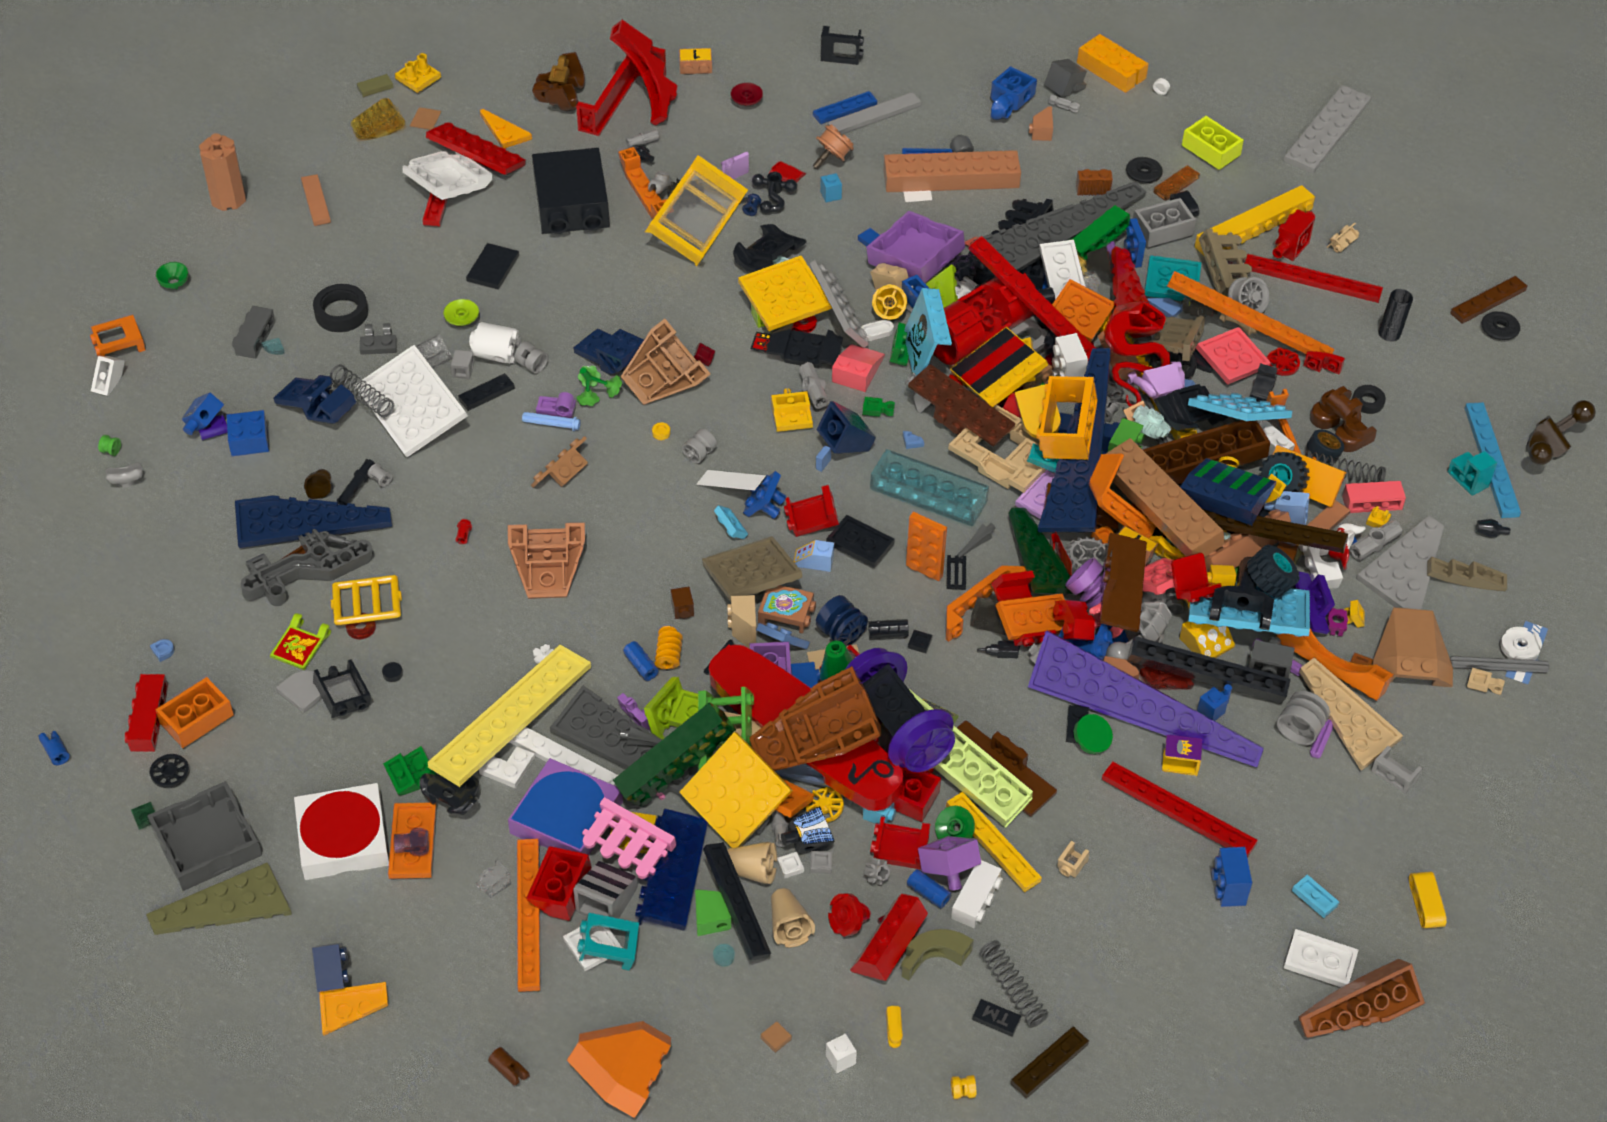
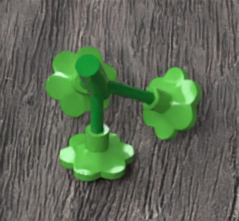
M583 366L578 374V379L582 381V385L586 389L581 395L577 396V401L583 406H593L599 402L600 398L590 389V386H596L597 383L604 384L607 387L608 396L613 398L614 395L619 393L622 385L620 376L616 375L610 381H604L600 379L601 374L595 366Z

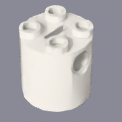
M480 322L477 329L471 332L469 344L473 355L477 358L515 364L514 354L521 344V337H518L519 330L516 328Z

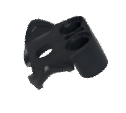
M424 773L420 778L422 794L432 805L436 803V799L450 805L447 809L449 814H466L480 797L479 780L473 775L460 787L439 774ZM447 791L454 796L445 797L443 793Z

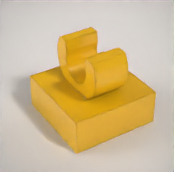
M1376 506L1371 511L1366 525L1379 528L1389 522L1391 513L1388 510H1380Z
M1358 600L1350 601V607L1344 608V610H1347V624L1354 622L1357 628L1363 627L1365 611Z

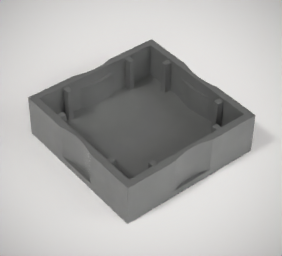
M226 781L199 792L188 800L174 803L147 815L156 839L182 891L262 856L258 840L248 821L240 813L238 803Z

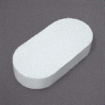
M880 320L865 324L861 328L868 335L866 339L873 341L890 336L893 333L894 325L889 320Z

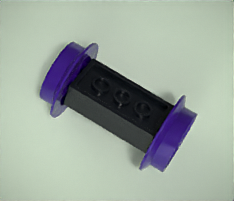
M884 648L869 649L855 657L846 669L853 666L868 693L876 716L893 736L888 748V756L891 762L896 766L907 767L912 772H923L941 763L949 755L955 744L953 718L947 711L942 709L926 711L903 683L908 669L905 658L899 653L888 652Z

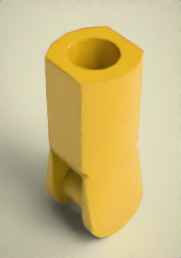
M889 1006L886 1008L888 1044L892 1048H898L903 1038L901 1008L899 1006Z

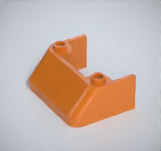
M1122 453L1101 454L1089 482L1090 489L1099 507L1123 526L1150 538L1156 526L1134 503H1127L1110 489L1124 455Z

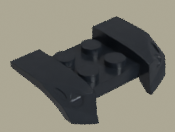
M765 224L760 226L763 237L748 248L737 242L733 255L735 262L749 272H755L774 265L773 260H776L782 253L788 251V249L797 250L807 241L806 239L783 232L775 224Z
M788 324L774 329L766 352L781 356V359H784V363L803 365L810 362L813 363L814 368H819L823 363L834 365L840 352L843 337L836 335L832 330H828L826 336L795 331L794 324Z
M1200 384L1177 389L1166 396L1154 399L1164 421L1177 431L1189 432L1199 427L1196 423L1208 420L1213 426L1229 417L1188 405L1189 398H1197V395L1208 396L1210 394L1206 386H1201Z

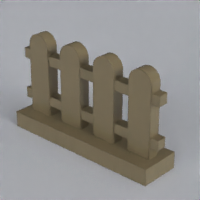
M1206 229L1199 237V242L1216 291L1226 296L1231 284L1236 280L1232 276L1248 277L1247 275L1252 271L1250 265L1243 264L1242 262L1247 257V253L1237 247L1242 242V239L1238 235H1233L1232 232H1228L1227 235H1218L1217 232L1213 233L1212 229ZM1222 247H1231V249L1223 250ZM1227 261H1236L1237 264H1228Z
M1198 314L1195 321L1193 319L1186 320L1172 316L1166 317L1165 327L1154 336V339L1158 340H1150L1149 342L1160 343L1167 351L1176 354L1183 353L1182 360L1190 361L1197 343L1204 332L1205 315Z

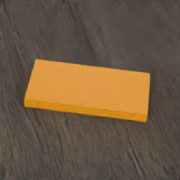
M1276 445L1274 453H1294L1307 463L1305 467L1309 468L1307 476H1310V479L1306 480L1308 485L1302 489V493H1310V499L1333 507L1346 472Z

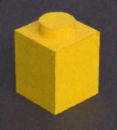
M1210 565V571L1207 572L1209 583H1221L1222 587L1235 586L1236 572L1234 566Z

